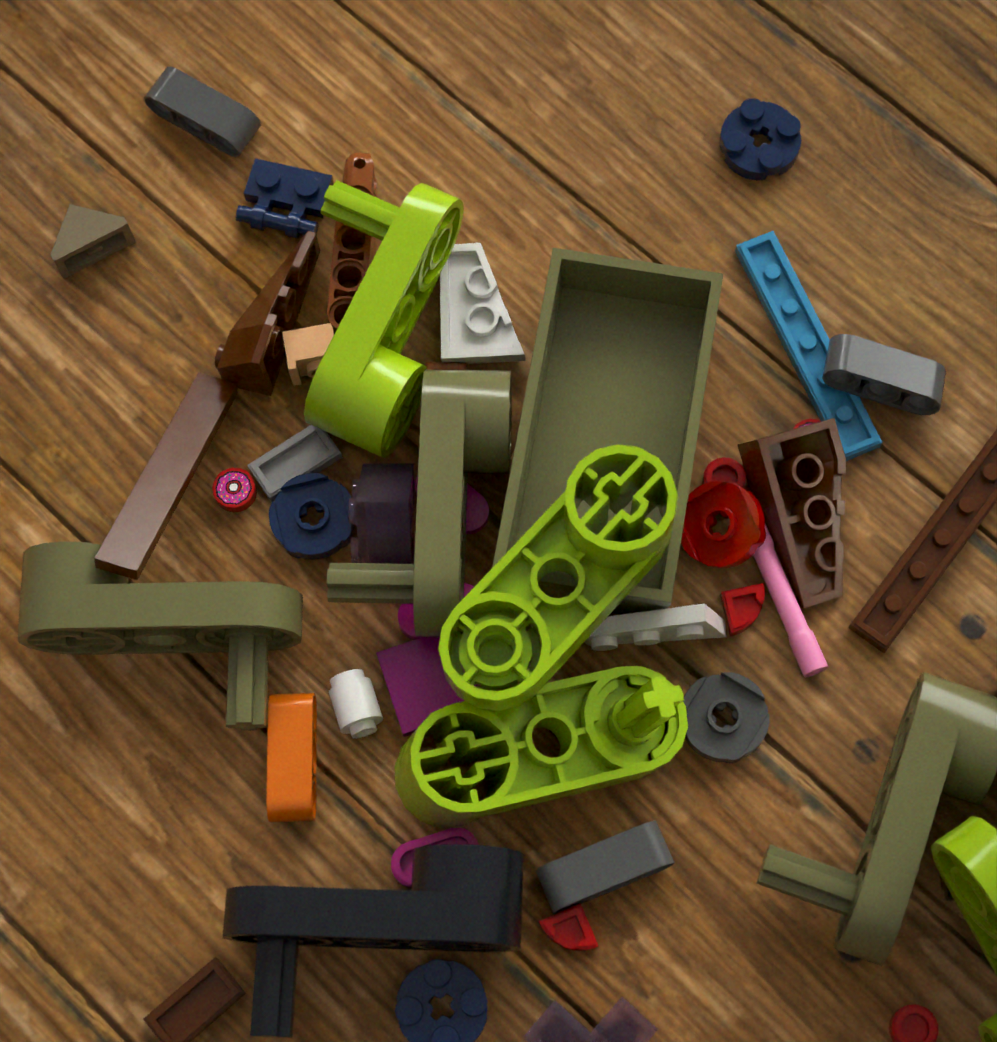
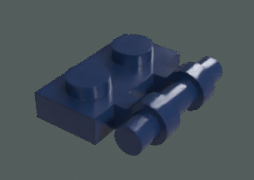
M255 158L244 190V196L246 201L257 204L253 208L239 205L236 211V221L248 223L252 229L264 231L265 228L284 231L286 236L297 239L301 235L304 236L307 231L315 232L317 235L318 222L306 220L307 215L323 218L324 215L321 214V208L325 202L324 195L329 185L333 186V177L329 174ZM273 207L292 212L289 215H283L271 211Z

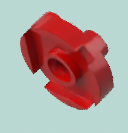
M710 481L702 484L688 495L681 545L690 557L707 566L715 568L738 566L747 561L757 548L763 545L766 539L765 517L762 506L752 492L738 484L725 481ZM718 514L730 519L728 531L724 535L721 532L714 533L712 527L717 524L716 516Z

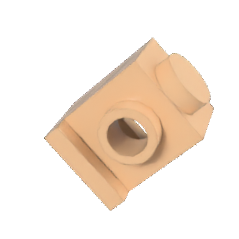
M330 323L282 332L288 370L294 386L302 384V376L314 377L334 336L333 326Z

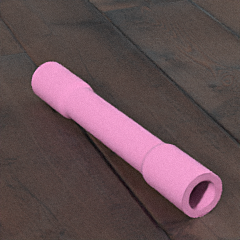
M765 524L766 539L752 556L756 560L787 631L789 644L804 677H810L826 670L828 664L813 631L808 627L775 552L774 542Z

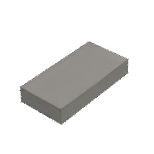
M310 425L247 466L272 503L282 491L281 487L288 480L302 474L319 473L340 460L342 454L326 431Z

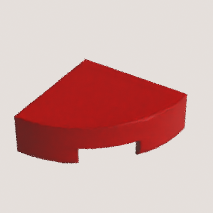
M764 583L721 592L720 598L730 637L747 630L758 618L765 598Z
M581 903L539 921V925L547 937L565 949L589 951L599 948Z

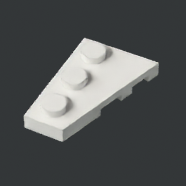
M481 243L455 244L449 259L440 273L442 362L474 364L526 361L525 354L512 326V321L499 293L497 283Z
M696 604L608 616L584 643L591 646L592 650L606 651L618 648V644L653 645L660 643V641L723 638L727 636L725 620L706 604Z

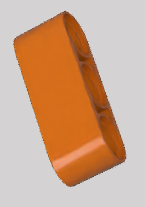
M315 693L270 694L268 701L267 738L268 821H315L317 799Z

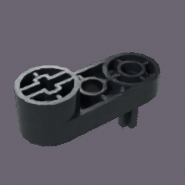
M443 844L418 847L413 850L411 891L291 886H239L227 888L222 938L230 941L257 944L250 1036L292 1038L299 946L450 952H509L521 949L524 854L508 848L483 845Z

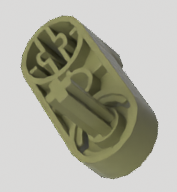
M424 371L421 395L414 564L329 563V569H327L328 602L413 604L416 637L441 636L442 626L452 610L464 598L468 473L510 474L512 424L511 371Z
M62 541L31 546L23 552L17 637L20 644L43 652L72 655L228 652L226 727L240 728L241 730L248 731L266 728L268 651L291 648L301 643L303 595L299 591L279 584L248 581L128 583V577L95 568L94 558L101 545L88 542Z
M925 672L921 673L904 710L854 873L851 874L769 844L759 871L757 884L841 914L834 948L882 966L894 945L901 927L941 793L980 805L997 772V697Z

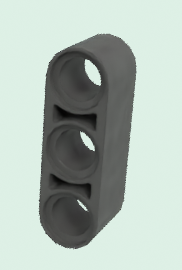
M166 67L144 96L145 104L155 114L232 157H238L261 127L260 119L250 109L174 67Z
M839 334L833 336L829 341L822 379L828 386L913 414L932 415L941 408L946 369L936 361L855 335Z
M655 820L541 866L535 872L552 913L557 914L575 905L586 903L672 866L675 862Z

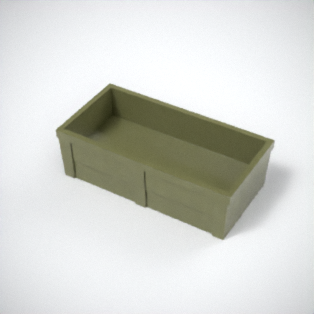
M560 248L552 249L492 568L565 492L567 480L580 460L596 449L616 444L640 447L658 457L673 476L678 494L670 543L660 560L611 613L622 615L670 607L723 273ZM582 500L577 508L580 519L591 508L584 500ZM632 500L623 509L629 515L631 513ZM657 506L647 515V518L649 517L657 525L662 520ZM610 509L608 510L607 524L616 515ZM555 571L545 575L538 586L544 594L553 598H562L574 592L577 584L572 576L567 573Z

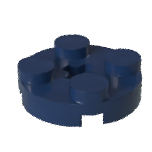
M755 98L745 100L740 107L734 109L727 116L722 125L719 143L720 150L722 148V152L725 155L726 164L733 172L750 180H766L767 176L777 173L780 176L786 173L793 166L799 154L801 146L800 121L777 104L761 102ZM758 134L765 135L771 143L770 145L763 143L760 147H756L753 145L754 138L752 136Z
M307 473L288 480L281 487L282 491L277 495L275 501H272L269 508V522L276 540L287 550L288 554L295 558L322 559L335 554L351 542L352 532L356 525V511L350 493L342 484L339 485L336 481L330 480L328 476L320 473ZM310 507H315L318 513L325 512L324 518H321L319 524L311 526L309 522L303 523L301 521L302 517L307 516V509Z
M442 959L431 960L410 972L399 988L395 1014L400 1029L409 1042H475L483 1032L487 1022L488 1000L483 984L472 970L461 963ZM445 995L451 996L453 1000L450 1007L455 1011L453 1016L447 1018L442 1015L438 1020L432 1018L431 1014L434 1008L430 1004L431 1000L435 996L439 999L444 998Z

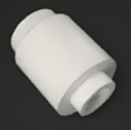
M362 669L348 670L330 679L332 688L329 690V696L341 733H351L352 738H362L376 732V725L383 720V716L371 679L365 677Z

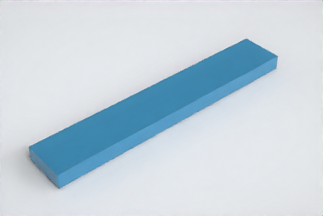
M774 231L736 245L735 253L820 421L835 418L846 461L880 448L882 440L860 397L834 389L825 384L822 379L830 339Z

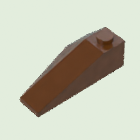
M306 232L230 330L226 344H220L215 356V368H217L221 379L237 383L240 389L268 396L272 395L286 354L282 332L294 330L320 253L315 232Z
M835 418L738 444L749 488L762 506L765 524L800 608L810 607L842 597L844 544L840 541L841 515H845V500H841L842 475L846 474V458Z

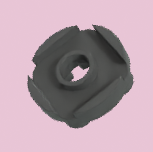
M721 672V675L705 676L698 679L688 689L683 701L687 712L688 729L685 739L688 745L700 756L715 762L736 763L742 758L751 755L764 740L770 723L768 707L760 688L750 679L733 672ZM727 706L733 710L731 718L737 723L734 726L725 725L721 728L715 724L717 718L712 715L714 709L723 711Z

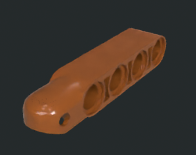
M356 152L350 154L344 165L342 183L376 197L377 180L370 153ZM338 221L335 223L327 305L328 322L333 326L334 334L339 326L338 323L343 319L375 256L376 238ZM352 243L363 244L357 250L346 249ZM348 280L360 281L357 286L352 288L342 286Z

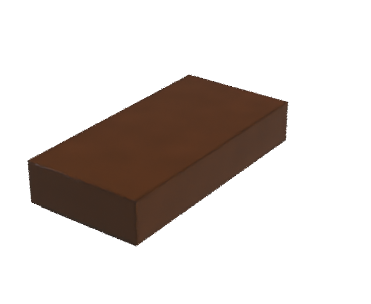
M215 957L143 1020L161 1042H191L246 993L220 960Z

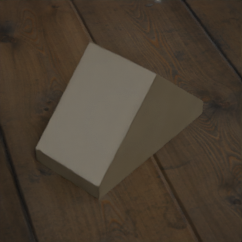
M69 204L50 255L63 279L132 245L136 240L124 217Z

